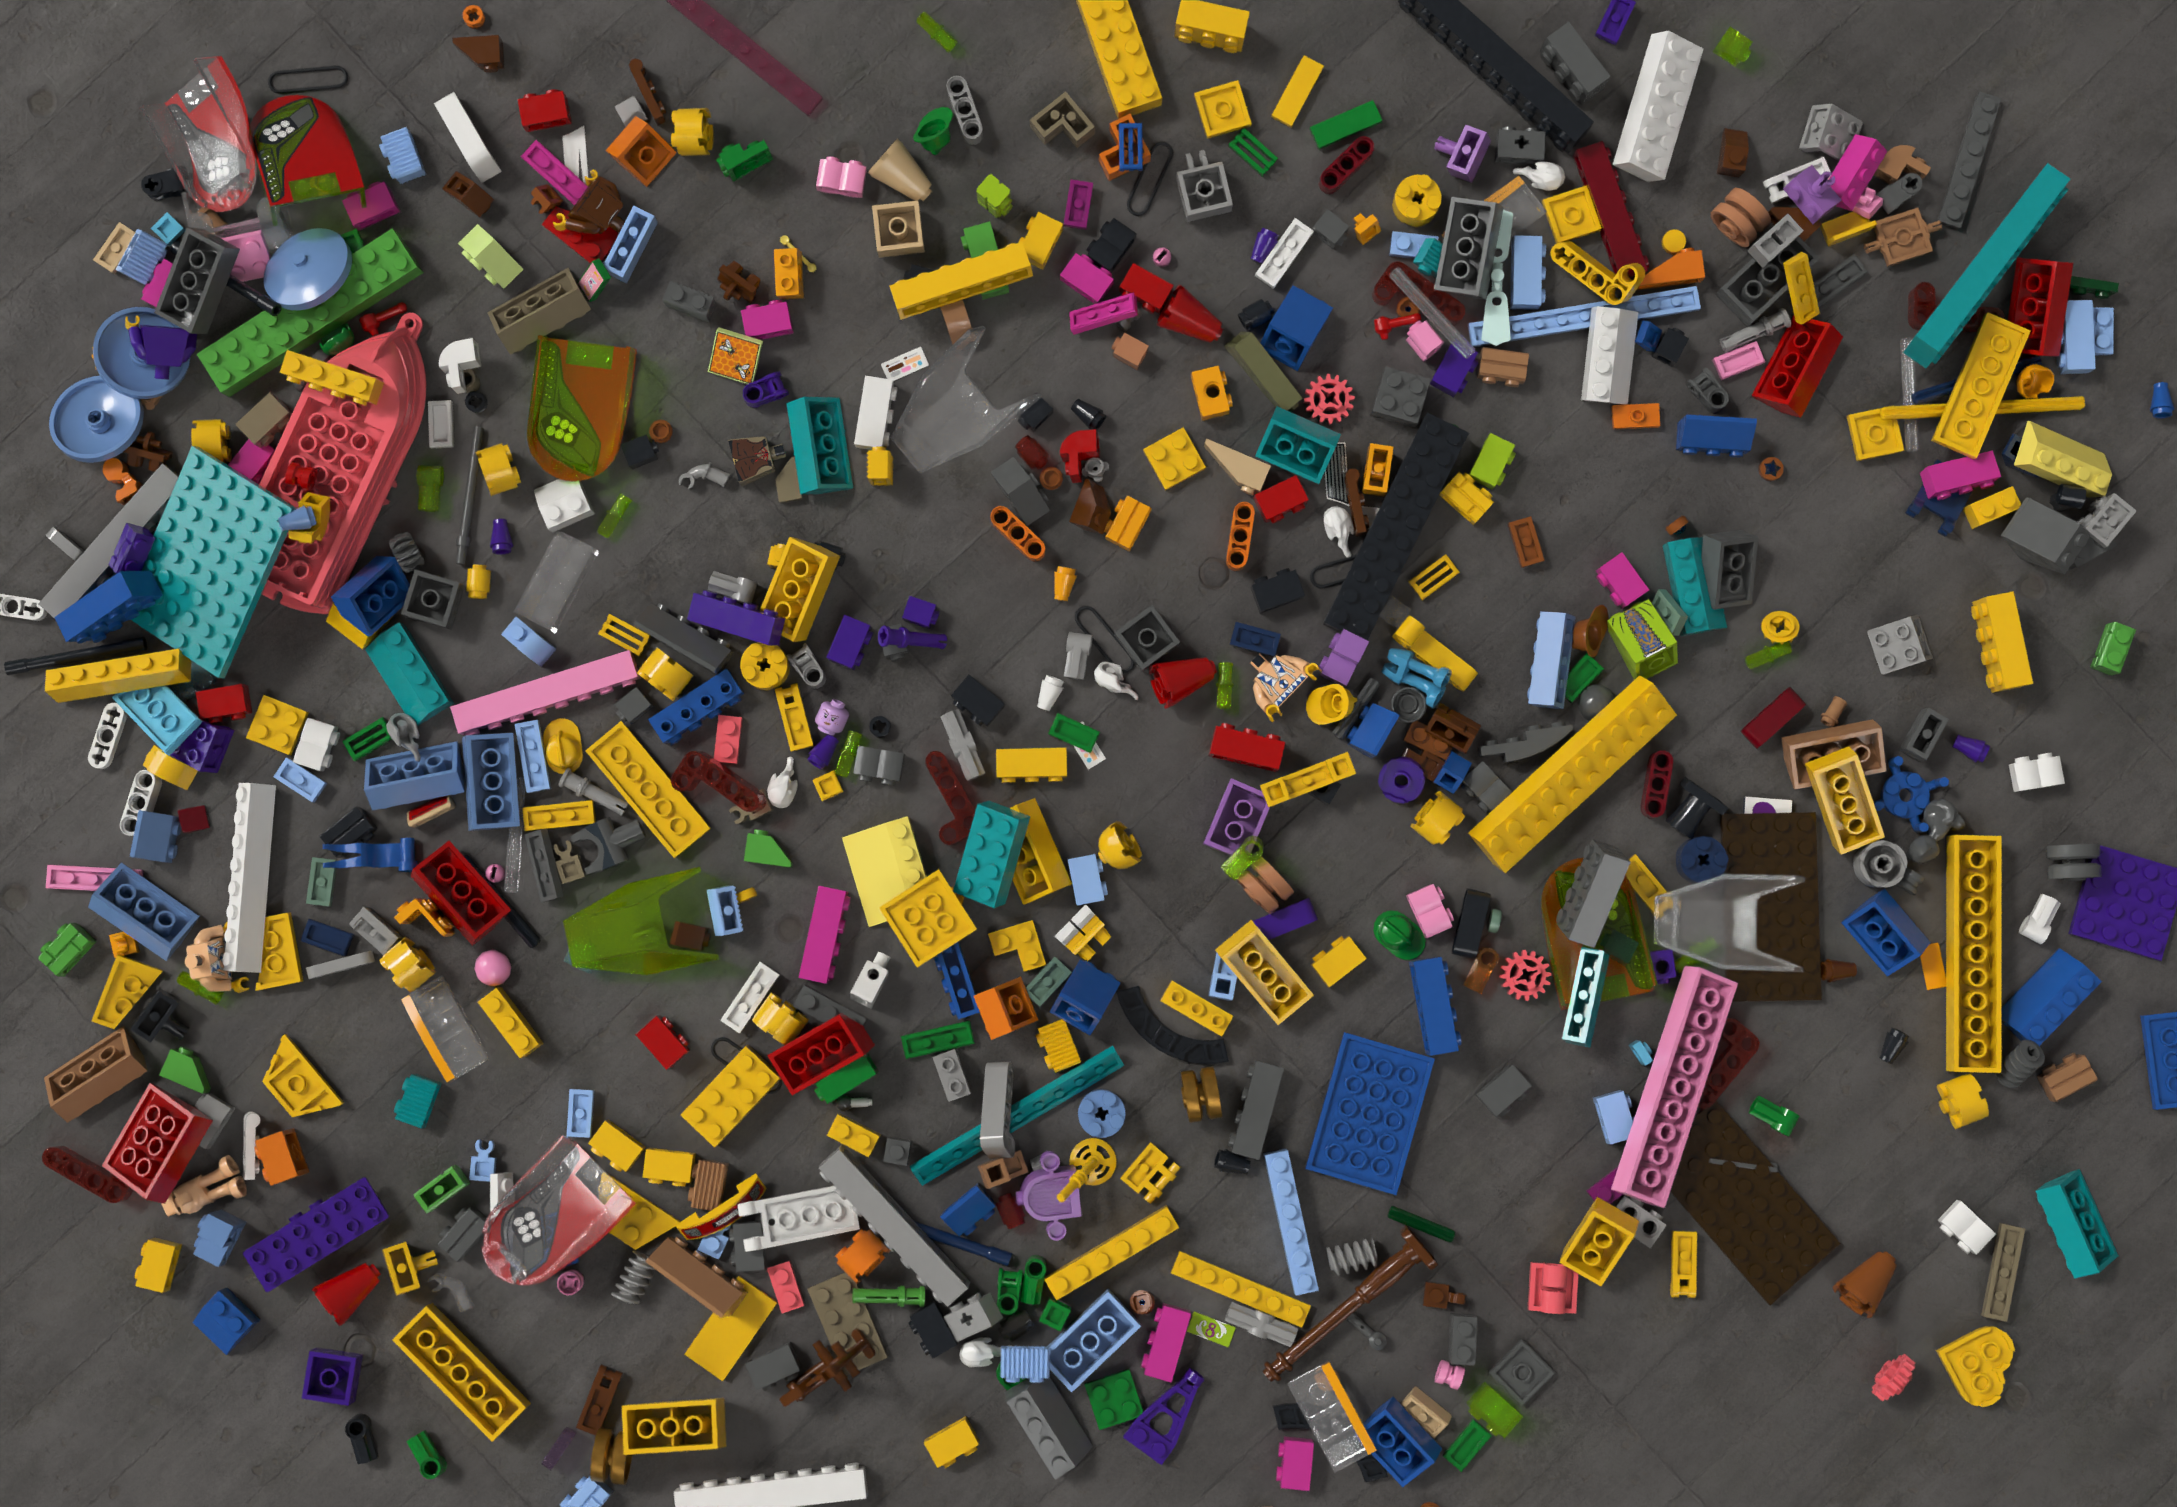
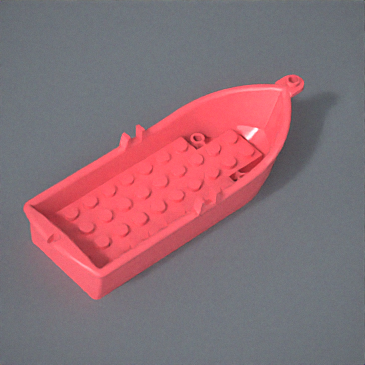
M404 314L395 331L366 339L340 352L326 362L384 382L377 405L368 402L367 406L353 402V397L347 395L342 399L331 395V390L323 388L322 392L309 388V383L304 387L259 485L297 509L299 501L307 492L330 497L329 522L322 540H314L313 543H301L298 540L289 539L288 532L262 591V595L274 601L277 594L281 592L283 595L280 600L281 605L303 612L329 614L334 603L331 596L347 583L382 506L390 502L386 498L391 487H397L395 478L422 421L426 402V373L421 352L416 343L423 329V321L417 314ZM413 321L414 325L409 328V323ZM291 462L299 463L302 467L310 466L317 469V479L312 490L302 489L300 485L291 486L285 483L286 470Z

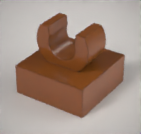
M549 184L537 186L531 192L534 196L531 204L536 205L540 203L542 205L539 211L540 214L559 207L563 202Z

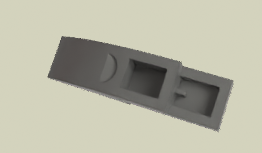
M1565 722L1551 723L1552 728L1542 729V725L1528 726V731L1522 733L1523 741L1520 740V737L1506 739L1507 743L1497 744V740L1485 741L1483 746L1478 748L1479 757L1502 754L1503 763L1518 761L1555 745L1570 733L1573 727L1572 725L1566 726Z

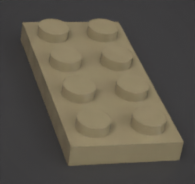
M843 1272L807 1288L830 1345L839 1341L844 1350H848L856 1344L851 1335L852 1331L860 1329L875 1350V1356L871 1359H868L863 1352H860L852 1359L855 1366L860 1370L888 1358V1355L866 1303L852 1302L853 1288L860 1289L858 1284ZM843 1367V1368H842L843 1372H844L846 1375H849V1372L847 1371V1369H846L845 1367Z

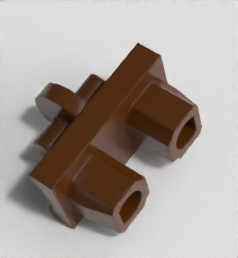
M736 261L731 262L728 266L723 264L719 268L720 274L717 278L721 282L720 288L725 291L723 298L728 301L732 297L740 300L742 297L749 303H752L755 300L756 291L760 285V278L754 274H750L746 280L740 275L743 272V267Z
M148 432L145 437L138 436L137 442H133L123 451L127 453V465L140 467L143 465V458L150 459L148 469L154 472L162 463L166 465V461L172 459L173 452L160 449L162 441L156 440L154 432Z

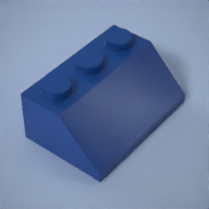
M1685 415L1677 423L1676 450H1683V454L1695 455L1697 451L1706 452L1708 456H1720V453H1729L1730 457H1743V454L1751 450L1757 419Z
M376 556L334 593L331 598L343 618L365 635L371 636L404 606L410 584L395 557Z
M1885 888L1866 900L1841 922L1886 976L1921 956L1931 943Z
M1391 1397L1376 1409L1363 1423L1376 1448V1451L1371 1454L1402 1487L1435 1463L1442 1450L1438 1443L1394 1397ZM1355 1432L1353 1435L1361 1442L1360 1438Z

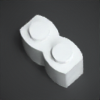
M307 718L293 763L318 771H324L325 768H329L333 755L330 754L333 745H337L340 733L337 732L338 727Z
M2052 753L2037 755V760H2030L2029 756L2015 758V763L2009 764L2013 791L2018 792L2065 784L2060 756L2053 757Z
M1956 1200L1938 1219L1942 1224L1939 1228L1948 1237L1955 1236L1959 1241L1957 1245L1967 1254L1971 1252L1977 1255L1996 1235L1959 1200Z

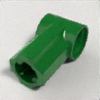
M1757 1096L1753 1100L1748 1112L1787 1137L1790 1136L1800 1117L1791 1110L1782 1106L1779 1107L1761 1096Z
M1033 1255L1026 1261L1020 1302L1040 1305L1047 1268L1046 1261L1042 1256ZM1033 1262H1038L1042 1265V1270L1034 1273L1030 1270L1029 1265Z
M426 1430L406 1441L420 1465V1472L423 1477L433 1479L446 1471L447 1462L443 1456L439 1455ZM430 1461H434L437 1464L438 1470L436 1473L430 1470Z

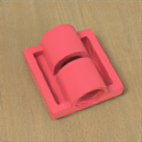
M1530 1262L1528 1310L1551 1314H1576L1578 1273L1563 1264Z

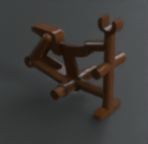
M860 1329L852 1331L851 1335L856 1344L845 1351L839 1341L831 1345V1348L837 1355L836 1358L832 1356L820 1339L812 1344L821 1361L786 1385L790 1391L779 1398L782 1405L786 1407L795 1400L797 1402L803 1401L806 1395L831 1378L835 1379L844 1392L850 1389L852 1385L842 1368L845 1367L851 1377L854 1378L860 1371L852 1359L860 1352H863L868 1359L875 1356V1350ZM812 1373L816 1374L813 1379L809 1376Z

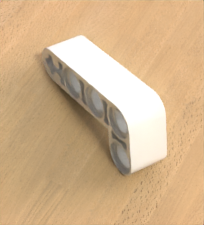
M455 92L435 102L434 105L480 182L483 183L502 172Z

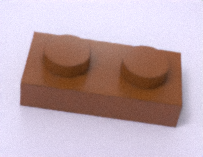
M1532 517L1508 523L1520 567L1524 568L1544 562Z
M1418 721L1411 723L1403 741L1421 750H1426L1446 761L1452 746L1425 732L1427 725Z

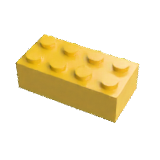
M2014 591L1987 596L1972 602L1971 613L1973 619L1977 621L1976 637L1982 645L1981 660L1983 665H1986L1988 673L1986 675V684L1988 688H1991V692L1994 693L2033 684Z
M1849 746L1805 763L1832 846L1841 855L1885 838L1859 757Z
M1252 920L1215 949L1222 960L1277 1025L1281 1024L1314 996Z
M746 1045L685 1109L681 1116L715 1148L779 1082L781 1077L752 1047Z

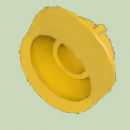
M1331 684L1317 688L1310 693L1306 702V711L1312 722L1318 725L1329 724L1349 716L1353 711L1354 703L1358 699L1353 697L1352 693L1340 684Z
M559 718L553 720L547 725L543 735L548 766L559 774H564L567 768L574 772L580 767L583 760L579 729L574 722L568 719Z

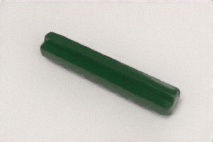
M1391 1206L1388 1211V1218L1447 1242H1452L1455 1237L1454 1230L1395 1206Z

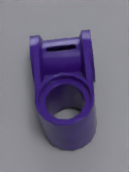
M781 372L771 373L762 379L747 384L743 389L745 403L750 407L756 408L789 395V391L784 388L780 378L782 376ZM753 390L758 391L760 396L756 400H750L747 397L749 392Z

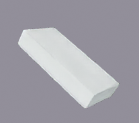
M428 401L429 447H454L453 401Z

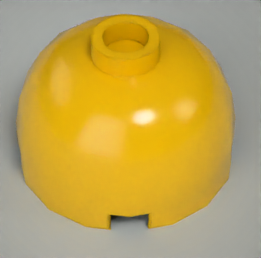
M1119 821L1109 825L1102 832L1098 841L1100 850L1098 856L1104 864L1108 863L1116 869H1127L1142 860L1139 859L1142 856V852L1133 834L1128 836L1124 831L1127 827Z

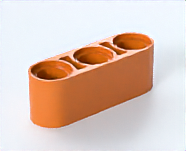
M1248 502L1238 503L1232 516L1226 564L1233 571L1242 570L1248 560L1255 515L1254 507ZM1245 508L1250 512V517L1241 519L1237 511ZM1242 531L1246 534L1247 539L1243 542H1238L1234 538V533ZM1233 554H1240L1243 562L1240 565H1235L1231 562L1230 557Z
M1004 506L994 508L990 516L992 525L1026 558L1034 562L1043 559L1045 556V545L1042 540L1008 508ZM1001 512L1008 516L1007 521L1002 524L994 520L996 514ZM1017 528L1025 532L1023 538L1018 540L1011 536L1012 531ZM1033 544L1039 545L1041 547L1040 554L1031 555L1028 552L1029 547Z

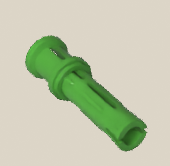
M900 1286L897 1289L853 1288L852 1302L897 1303V1306L904 1307V1305L924 1307L925 1287L905 1288V1286Z

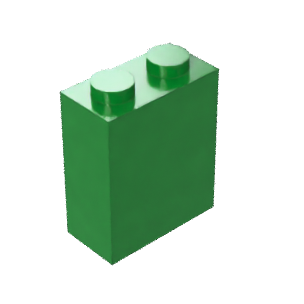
M867 1052L864 1056L815 1084L817 1086L815 1093L821 1102L825 1100L829 1104L876 1075L879 1070Z

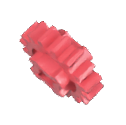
M1327 374L1325 380L1318 376L1317 384L1313 381L1309 384L1312 390L1306 389L1305 394L1309 397L1304 399V403L1310 405L1306 408V412H1313L1311 419L1319 417V424L1327 420L1328 425H1332L1334 419L1339 424L1341 423V416L1345 418L1349 416L1346 409H1353V405L1349 403L1355 399V396L1349 395L1353 389L1352 387H1345L1346 379L1339 382V375L1331 379L1330 374ZM1325 385H1333V386H1335V387H1334V388H1325L1324 386H1325ZM1341 393H1343L1344 395V406L1342 405V402L1339 400V395ZM1314 394H1316V397L1319 398V404L1317 407L1314 403ZM1326 397H1334L1332 402L1325 403ZM1333 411L1335 414H1325L1324 412Z
M1526 950L1521 951V956L1517 952H1513V959L1505 958L1508 965L1500 967L1505 971V974L1499 975V978L1506 981L1501 986L1509 987L1508 995L1516 993L1515 999L1517 1000L1521 998V995H1523L1525 1001H1529V995L1537 999L1538 991L1541 993L1546 992L1543 985H1550L1546 977L1551 976V973L1545 971L1549 964L1541 963L1544 958L1543 956L1535 958V951H1531L1529 956ZM1523 960H1530L1536 965L1532 967L1527 966ZM1514 965L1516 970L1514 975L1510 977V971ZM1522 970L1534 971L1528 976V981L1526 979H1518L1523 975ZM1540 974V981L1536 986L1535 980L1537 975ZM1522 984L1527 991L1518 990L1514 985Z
M1906 1354L1899 1355L1892 1362L1888 1360L1875 1376L1876 1384L1872 1387V1393L1881 1401L1888 1400L1895 1393L1899 1395L1912 1379L1913 1373L1911 1371L1915 1369V1362Z

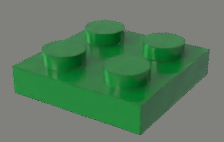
M1130 1369L1085 1383L1099 1430L1135 1419L1143 1413Z

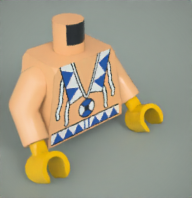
M1259 653L1250 663L1260 672L1253 680V692L1256 703L1267 714L1269 720L1274 722L1272 715L1279 713L1282 716L1279 707L1308 676L1312 680H1317L1312 674L1315 670L1322 672V669L1315 663L1310 664L1301 658L1288 655L1276 656L1269 663Z
M227 922L223 927L222 925H217L201 930L194 939V943L186 948L187 957L185 958V965L189 968L191 979L200 981V984L211 992L231 991L233 989L235 992L241 993L249 990L250 988H243L241 986V982L248 981L249 978L241 977L231 982V971H224L223 955L226 946L224 933L227 929Z

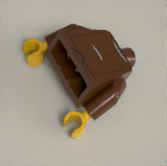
M593 169L590 171L593 178L584 176L588 187L567 216L569 218L566 220L562 213L556 215L559 220H562L561 223L553 222L554 227L558 231L567 229L579 233L602 234L608 227H611L618 234L620 233L625 223L617 215L624 206L621 202L620 194L613 182L601 176L598 177L597 171Z

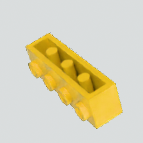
M289 350L286 351L280 373L287 376V381L299 385L303 381L309 383V388L321 392L325 388L331 390V395L342 399L347 395L353 397V402L367 406L368 402L377 405L384 382L376 378Z

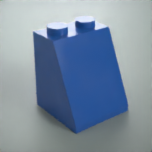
M1293 285L1269 323L1260 342L1271 357L1298 371L1325 325L1333 307Z
M1080 959L1052 1006L1050 1013L1090 1036L1121 982L1117 981L1113 975L1096 969V966L1091 962Z

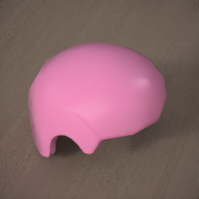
M497 950L482 952L476 959L474 970L477 978L482 983L488 986H497L503 984L509 978L511 963L503 953Z

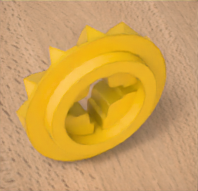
M1775 611L1765 616L1761 624V631L1764 634V638L1770 639L1772 644L1780 642L1783 645L1784 642H1792L1793 638L1798 636L1799 622L1791 613ZM1784 623V630L1776 633V627L1779 628Z

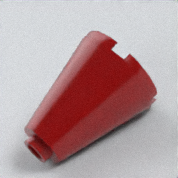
M1178 285L1173 291V294L1176 296L1170 300L1168 299L1157 320V326L1209 343L1213 340L1217 341L1224 330L1221 328L1222 322L1184 286Z
M1206 657L1155 663L1149 666V674L1153 673L1154 680L1150 681L1159 703H1165L1164 708L1167 709L1213 680L1216 667L1212 660L1209 661Z
M364 1263L312 1288V1291L326 1311L334 1316L335 1322L342 1326L380 1282L378 1277L381 1273L373 1263L370 1266Z

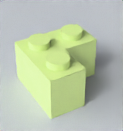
M478 224L458 243L464 249L461 254L479 271L483 268L487 272L484 276L493 285L498 283L504 289L524 270Z

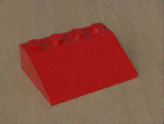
M149 1083L102 1166L146 1200L165 1204L213 1120L153 1083Z

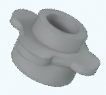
M1091 458L1082 469V474L1085 477L1093 478L1095 482H1100L1103 480L1104 472L1109 469V464L1099 458Z

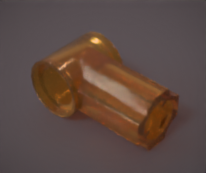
M1486 946L1478 950L1463 986L1482 994L1494 967L1499 961V955L1494 949ZM1487 951L1492 952V962L1483 964L1481 961L1482 954Z

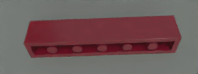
M1603 141L1577 149L1573 157L1583 186L1587 185L1602 228L1599 232L1613 273L1617 274L1622 266L1638 263L1644 267L1646 274L1649 262L1646 255H1642L1640 249L1642 246L1639 234L1634 232L1632 226L1634 225L1632 213L1630 211L1627 212L1625 206L1627 202L1624 191L1619 189L1617 183L1619 182L1617 170L1615 168L1612 169L1610 163L1612 157L1609 148L1605 147ZM1633 269L1628 271V276L1631 280L1635 278Z

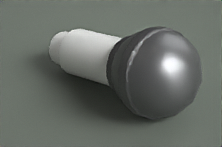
M842 1095L836 1100V1107L843 1112L854 1107L872 1106V1099L851 1098Z

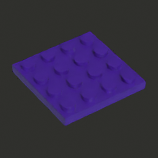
M2100 845L2101 856L2096 859H2089L2088 863L2100 864L2102 877L2086 878V880H2083L2068 934L2162 961L2177 907V868Z

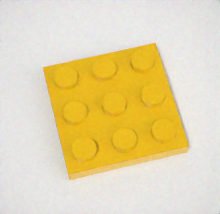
M939 869L879 907L917 968L977 930Z

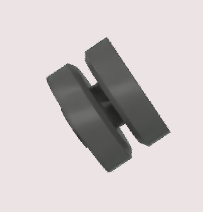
M2100 844L2046 846L2047 859L2062 860V864L2047 867L2048 879L2076 881L2102 877L2101 865L2098 863H2086L2085 860L2096 859L2101 856Z

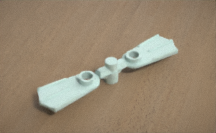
M1503 210L1496 249H1500L1502 255L1500 257L1494 256L1491 273L1492 292L1486 298L1481 338L1482 341L1494 346L1511 340L1508 300L1505 293L1502 292L1504 272L1503 263L1501 262L1505 261L1508 257L1513 213ZM1496 297L1501 299V304L1498 306L1492 303V300Z

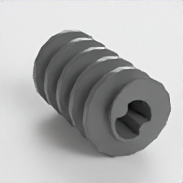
M2023 1040L2020 1045L2001 1061V1073H1995L1997 1080L2008 1088L2021 1086L2044 1063L2045 1057L2042 1049L2031 1040Z

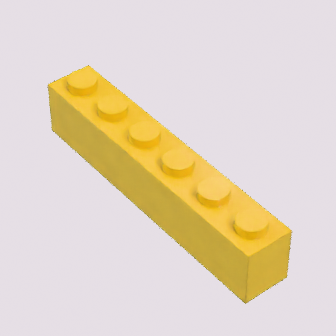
M1023 242L1011 243L1005 248L996 251H987L975 258H966L960 263L944 265L938 270L929 273H920L917 277L908 280H899L889 287L900 320L1033 277V273Z
M173 649L46 670L45 692L57 703L190 682L191 660L184 656L180 649Z
M1165 1205L1045 1276L1044 1280L1055 1299L1058 1300L1177 1230L1179 1225L1168 1206Z

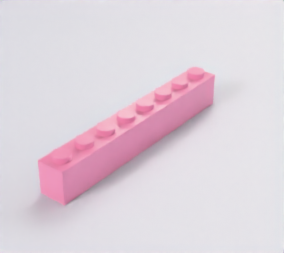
M627 650L463 702L450 708L458 734L478 735L481 729L488 727V730H494L502 727V723L509 720L511 723H516L524 720V716L533 713V716H538L546 713V709L553 706L556 709L569 706V701L575 699L578 702L591 699V694L600 692V695L608 694L614 691L613 687L622 685L623 688L636 684L635 680L641 679V677L637 674L638 668L633 653Z

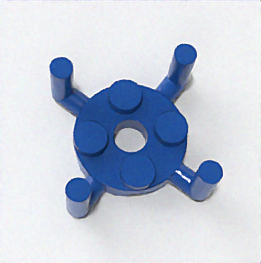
M1902 757L1890 758L1888 765L1892 775L1885 781L1881 790V799L1874 801L1876 811L1885 808L1887 812L1898 818H1909L1914 832H1926L1929 826L1925 822L1921 823L1918 815L1925 810L1930 802L1929 791L1947 786L1949 780L1946 777L1925 782L1917 773L1901 772L1899 766L1903 764ZM1903 788L1909 790L1911 798L1907 802L1902 801L1899 796Z

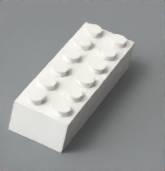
M1671 31L1651 34L1613 161L1614 166L1647 182L1665 180L1703 48Z

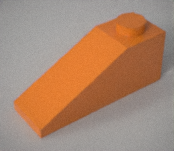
M1694 248L1680 250V253L1647 273L1637 290L1702 282L1705 278L1702 250L1694 251Z

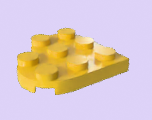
M1984 1326L1936 1350L1963 1400L1973 1406L1986 1407L1993 1405L2001 1398L2000 1394L2003 1391V1384H2005L2003 1371L2010 1367L2013 1351L2015 1352L2013 1341L2006 1332L1995 1326Z

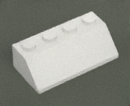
M1592 307L1581 396L1582 401L1628 404L1638 312L1619 308Z

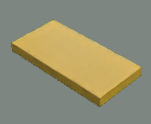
M740 1275L737 1277V1280L745 1285L743 1289L748 1293L733 1315L720 1318L713 1312L684 1354L721 1381H724L778 1303Z

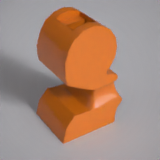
M111 458L104 462L103 474L108 481L114 484H125L123 488L116 492L117 502L125 505L142 487V483L134 475L128 473V466L124 462Z

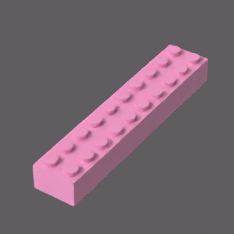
M1684 966L1611 1190L1644 1203L1665 1208L1738 983L1700 967Z

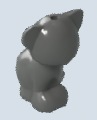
M1945 799L1934 800L1926 806L1923 818L1924 822L1929 826L1927 835L1917 837L1910 844L1906 853L1907 860L1912 859L1914 862L1926 863L1937 858L1940 852L1937 842L1942 840L1949 830L1958 831L1965 828L1963 818L1958 814L1954 805Z

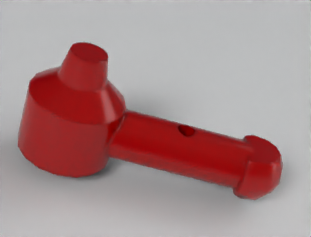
M401 302L377 314H364L359 319L364 331L370 332L373 337L379 334L378 327L380 322L400 313H405L407 305Z
M1419 313L1393 319L1381 316L1374 320L1375 333L1379 334L1382 340H1387L1392 328L1415 324L1419 320L1422 321V317Z

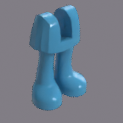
M1391 648L1387 658L1392 663H1385L1381 672L1398 685L1405 683L1424 692L1427 695L1426 704L1434 709L1446 690L1445 686L1450 680L1451 669L1429 666L1415 660L1414 652ZM1410 670H1413L1432 679L1433 682H1430L1426 679H1423L1410 673Z

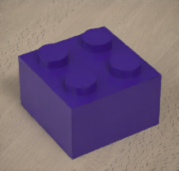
M319 1347L310 1350L302 1399L347 1406L356 1401L363 1354Z

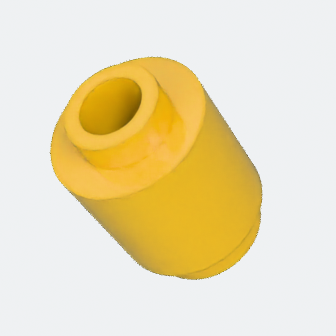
M475 564L472 565V569H467L466 592H468L469 598L487 599V593H490L491 570H486V565Z

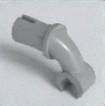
M709 462V464L695 466L687 473L682 474L679 477V485H682L684 478H690L691 483L688 487L690 489L694 487L696 479L702 477V479L707 478L724 487L730 474L712 466V463Z

